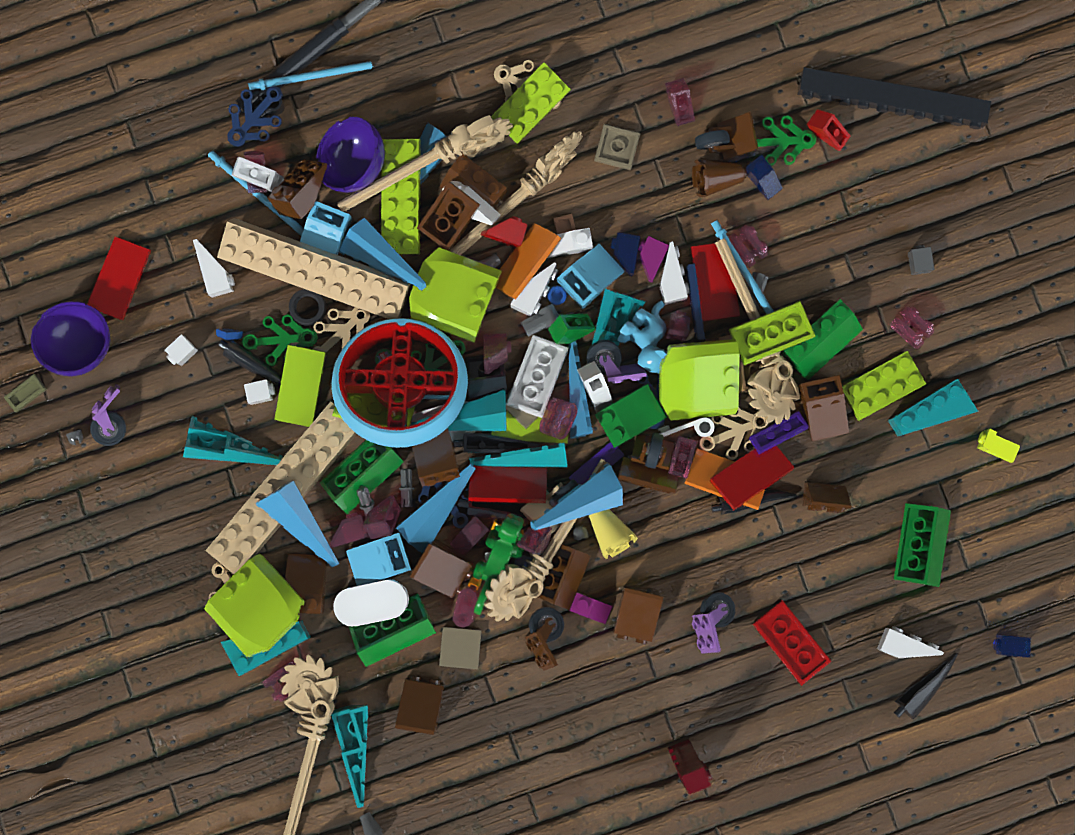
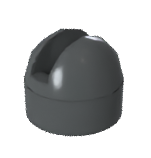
M81 430L66 434L69 443L72 445H76V440L80 444L83 441Z
M583 526L576 527L573 531L574 540L589 538L587 529Z

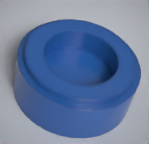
M553 286L549 289L548 300L551 304L558 306L565 302L567 294L563 287Z

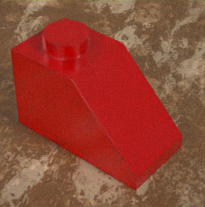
M817 109L807 123V126L817 137L838 151H841L850 138V134L832 113Z
M512 216L481 232V236L512 247H519L522 245L527 224L523 223L522 219Z

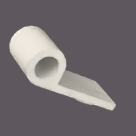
M702 417L672 429L667 425L659 428L658 431H661L659 434H662L664 437L694 425L698 435L708 437L714 432L715 427L711 419Z

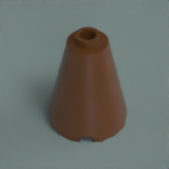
M698 159L694 161L696 166H692L693 187H697L699 191L696 192L699 198L743 183L747 176L746 168L738 163Z

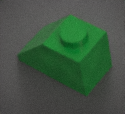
M588 314L559 315L548 330L556 344H570L595 331L596 327Z

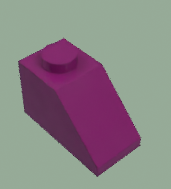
M648 236L646 241L642 240L638 250L641 251L639 257L648 281L652 283L669 245Z
M576 592L570 611L606 624L612 606Z

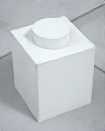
M182 334L165 349L168 353L167 359L175 365L177 363L180 366L198 351Z
M262 380L244 384L248 404L253 405L273 400L275 389L273 383L270 384V381Z

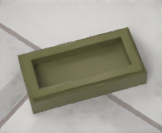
M33 374L4 396V399L14 412L17 413L45 392L47 388L38 376Z

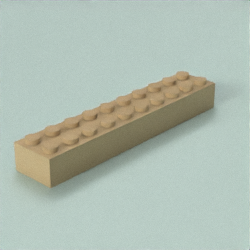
M235 218L226 223L217 258L387 319L401 318L412 285L364 264Z
M330 402L205 550L231 573L235 574L250 558L256 556L281 526L278 521L272 519L267 512L259 508L255 503L290 481H294L304 498L357 435L343 419L332 416L335 407L334 403Z

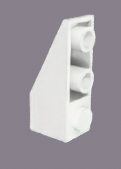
M670 242L660 282V291L665 305L686 300L687 294H690L688 283H684L682 277L685 275L683 265H679L678 257H680L679 249L677 246L674 247L673 242Z
M551 264L533 277L517 299H513L511 308L530 317L533 313L537 314L541 307L539 303L541 297H546L550 289L547 286L550 279L554 281L558 273L556 269L557 264Z
M595 361L577 369L596 413L612 405L613 401L609 389Z
M892 626V629L885 628L877 647L878 650L897 658L943 655L944 653L938 650V645L928 642L926 645L920 642L921 638L912 634L909 637L903 635V630Z

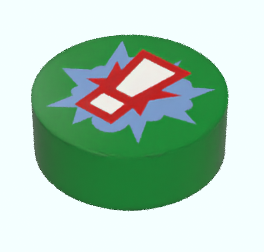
M388 349L379 350L375 355L376 364L384 358L391 356L392 352Z

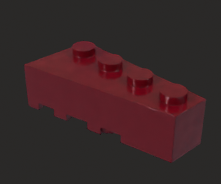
M689 739L668 747L680 780L689 795L711 787L710 780L713 779L705 763L700 761Z

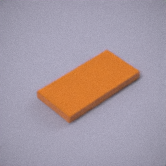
M534 223L524 236L522 245L515 248L500 268L502 273L496 289L516 300L561 238L557 234Z
M697 448L685 484L722 497L712 485L710 479L733 464L734 461ZM765 490L743 505L758 510Z

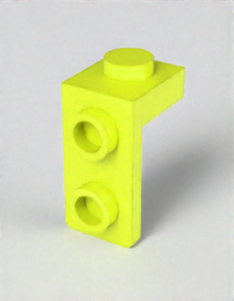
M992 429L981 432L978 438V449L1009 463L1014 462L1020 448L1019 445L997 436V432Z

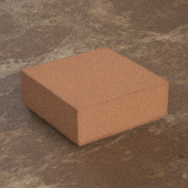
M572 214L554 218L557 234L576 230Z

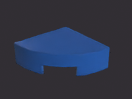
M216 329V335L225 340L241 339L243 336V332L239 330Z

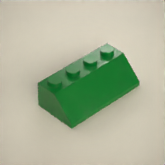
M841 299L811 325L815 334L814 338L789 347L781 353L806 381L863 330L855 314Z
M365 440L329 473L320 484L332 500L348 514L360 503L357 494L360 486H366L369 493H371L390 474L397 470L404 461L391 447Z
M905 503L894 580L935 587L940 586L951 510Z
M418 593L409 597L406 610L396 618L360 626H349L357 654L366 667L436 633L430 616Z

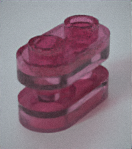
M745 224L739 229L740 236L733 233L728 238L746 267L750 268L756 264L754 260L756 256L762 260L768 255L767 251L769 248L764 241L758 239L755 228L752 225L748 226ZM744 241H746L752 249L750 252L743 244Z
M905 307L900 312L903 319L895 318L890 325L912 347L919 349L924 344L922 337L930 338L934 333V326L930 321L922 319L919 316V311L914 307ZM908 323L917 330L916 333L908 326Z
M553 398L541 419L540 431L548 436L560 440L564 439L568 435L577 415V406L574 403Z
M473 588L463 589L458 594L453 621L459 627L469 626L475 620L476 614L473 611L479 593Z
M293 660V661H291L290 663H288L287 665H296V664H295V662H294V660ZM284 667L262 682L266 689L272 686L275 690L271 694L274 701L279 700L282 702L289 695V693L282 695L283 687L278 682L285 674L289 673Z

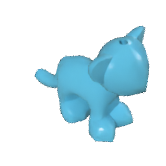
M663 301L656 303L651 313L642 308L638 310L632 322L628 321L620 330L621 334L617 341L622 343L632 341L642 349L638 356V364L645 370L658 374L659 364L667 354L665 350L657 347V343L664 337L667 330L666 324L659 316V311L665 306Z

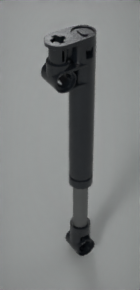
M387 0L362 1L343 18L333 20L331 24L327 25L264 76L263 80L299 74L340 41L342 37L346 36L351 26L380 3L384 4ZM285 84L277 85L276 87L282 88ZM266 87L265 90H251L253 93V112L267 97L266 92L270 87ZM275 90L271 91V96L275 98L277 92ZM245 92L244 97L249 99L250 93ZM240 96L235 101L244 111V100ZM282 99L276 108H272L270 105L259 118H271L281 114L285 109Z

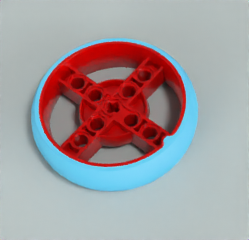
M405 318L380 321L354 335L340 352L332 375L334 403L344 422L362 438L388 447H409L422 444L446 430L461 411L468 386L466 365L454 342L442 331L428 323ZM393 340L392 355L380 361L374 370L351 369L359 357L367 350L382 342ZM412 340L426 343L437 349L446 358L452 371H426L424 366L411 356ZM401 345H405V346H406L404 349H399V348H398V347L401 346ZM399 363H405L404 366H397ZM358 380H365V382L361 384L357 383ZM379 380H384V383L377 384L376 382ZM417 381H423L421 385L415 384ZM437 381L443 382L441 385L434 384ZM347 393L373 394L383 406L388 408L387 427L374 424L359 415L352 407ZM425 395H450L444 406L431 418L407 427L408 409L418 405ZM397 398L403 399L401 402H395ZM396 416L402 417L400 420H393Z

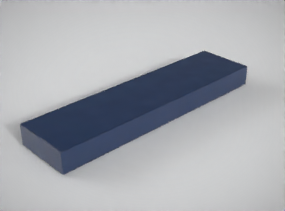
M689 264L686 267V275L690 290L689 297L695 342L697 343L703 342L705 335L695 264Z

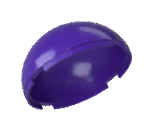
M349 117V119L336 122L328 129L319 144L316 155L318 162L327 164L322 182L330 189L349 193L364 189L377 178L384 164L385 149L381 135L371 123L359 117Z
M64 302L49 308L41 315L42 317L33 327L31 346L36 359L47 370L58 375L79 376L92 371L103 361L109 349L110 331L105 318L98 310L82 302Z

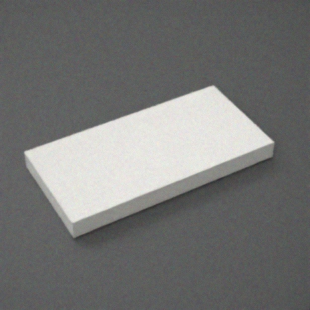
M533 335L506 405L543 418L569 347Z

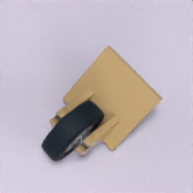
M574 479L565 486L560 482L550 493L546 490V503H527L520 511L530 521L538 520L544 515L546 509L555 507L559 499L579 484ZM562 523L539 529V531L548 538Z

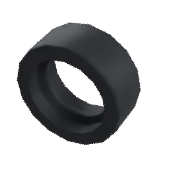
M302 289L293 294L290 299V315L301 325L312 326L316 322L322 321L326 314L325 300L318 293ZM303 297H313L318 302L319 310L312 318H303L297 312V303Z

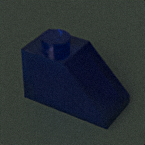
M762 155L746 167L747 176L767 200L783 189L774 169Z
M617 232V237L612 238L611 249H614V256L627 274L633 277L640 236Z
M996 635L993 647L996 650V654L1030 658L1031 638L1014 635Z

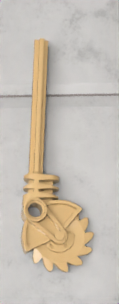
M490 115L475 121L471 125H460L452 131V134L436 142L432 150L341 200L337 205L341 211L345 212L438 159H443L447 164L450 162L449 157L456 159L454 154L462 156L461 151L465 156L475 157L477 153L484 151L488 147L491 149L498 142H502L504 136L510 134L509 129L513 125L509 123V119L502 120L497 118L492 120Z
M573 132L570 136L564 137L548 154L537 160L536 168L533 167L531 173L526 174L525 179L523 177L520 179L522 183L521 188L496 209L501 215L494 224L489 225L481 222L449 251L462 255L482 237V231L497 224L527 196H534L544 186L555 181L562 172L561 168L569 163L577 154L574 149L580 144L579 142L583 137L581 135L582 132Z
M726 239L715 242L750 321L759 318L760 314ZM781 351L757 360L756 362L761 361L762 363L758 368L764 367V369L752 374L747 384L753 387V389H748V392L754 400L750 401V405L758 409L756 416H766L765 423H770L775 419L777 425L782 422L783 417L786 420L790 418V409L795 410L793 401L800 399L797 384L791 376L793 373L792 366L788 361L784 360L783 356L779 355Z
M601 459L593 473L598 474L604 469L603 466L607 462ZM576 519L563 522L543 555L538 556L533 552L530 553L533 560L529 561L526 559V562L529 564L528 568L509 564L506 565V572L502 570L499 573L497 580L492 579L491 590H486L485 592L486 597L489 599V601L484 603V606L490 609L487 614L488 616H496L495 621L497 622L503 618L508 621L512 616L519 619L527 611L532 599L537 598L542 593L545 576L549 574V569L553 567L551 561Z
M310 655L306 656V661L301 658H294L296 665L285 666L284 669L289 673L280 679L281 682H286L282 689V695L289 693L288 699L284 703L291 710L300 713L301 717L305 719L299 721V724L303 727L297 728V733L309 738L283 835L296 834L319 743L325 739L326 735L323 731H326L328 728L325 724L329 723L331 713L334 711L335 705L333 700L339 688L338 676L331 677L332 667L325 670L323 659L320 658L316 663ZM319 704L325 705L327 711L322 712L319 709Z

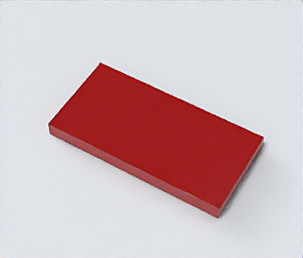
M114 237L87 305L101 313L123 321L151 250Z
M716 244L692 246V261L696 268L703 322L740 317L736 288Z
M777 446L761 454H758L756 449H754L713 476L710 482L730 507L735 510L794 470V466Z
M474 466L476 469L469 481V501L546 503L547 468Z
M783 600L752 624L801 686L832 662Z

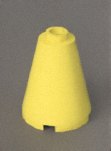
M610 509L589 515L605 559H608L609 554L611 557H614L629 548L630 545L628 543L631 540L634 543L636 542V534Z

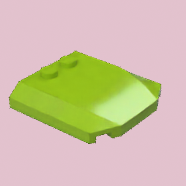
M437 248L423 261L418 273L427 287L421 291L417 286H413L409 296L411 319L428 323L441 331L475 343L482 320L502 271L445 249Z
M735 339L668 346V352L659 364V401L671 421L733 415L737 413L739 404L740 353L738 342Z
M258 554L250 558L208 600L204 609L244 655L252 657L259 652L270 650L297 623L298 613L305 601L263 555Z

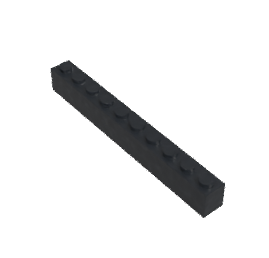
M805 67L801 72L797 95H802V98L805 99L819 98L822 102L836 101L843 106H849L850 104L858 105L857 107L860 109L874 108L876 111L883 113L891 111L899 116L908 114L913 115L916 119L930 118L934 122L942 123L946 121L951 122L954 126H962L963 124L970 126L972 129H981L988 123L991 101Z

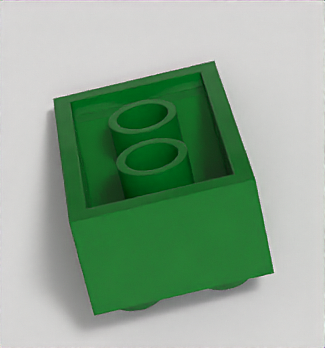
M649 384L595 414L614 448L667 418Z

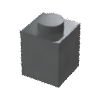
M925 245L914 246L913 250L908 252L911 275L930 273L934 270L931 247L925 248Z

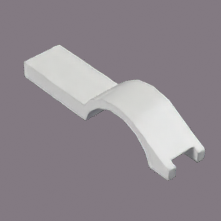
M237 157L231 175L265 188L270 192L284 180V177L276 173V171L241 157Z

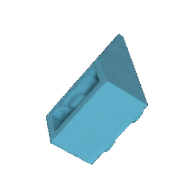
M315 201L307 217L300 242L338 255L352 217L348 213Z
M598 244L557 278V282L584 309L625 271Z
M400 533L346 551L357 586L373 583L413 570L403 537Z

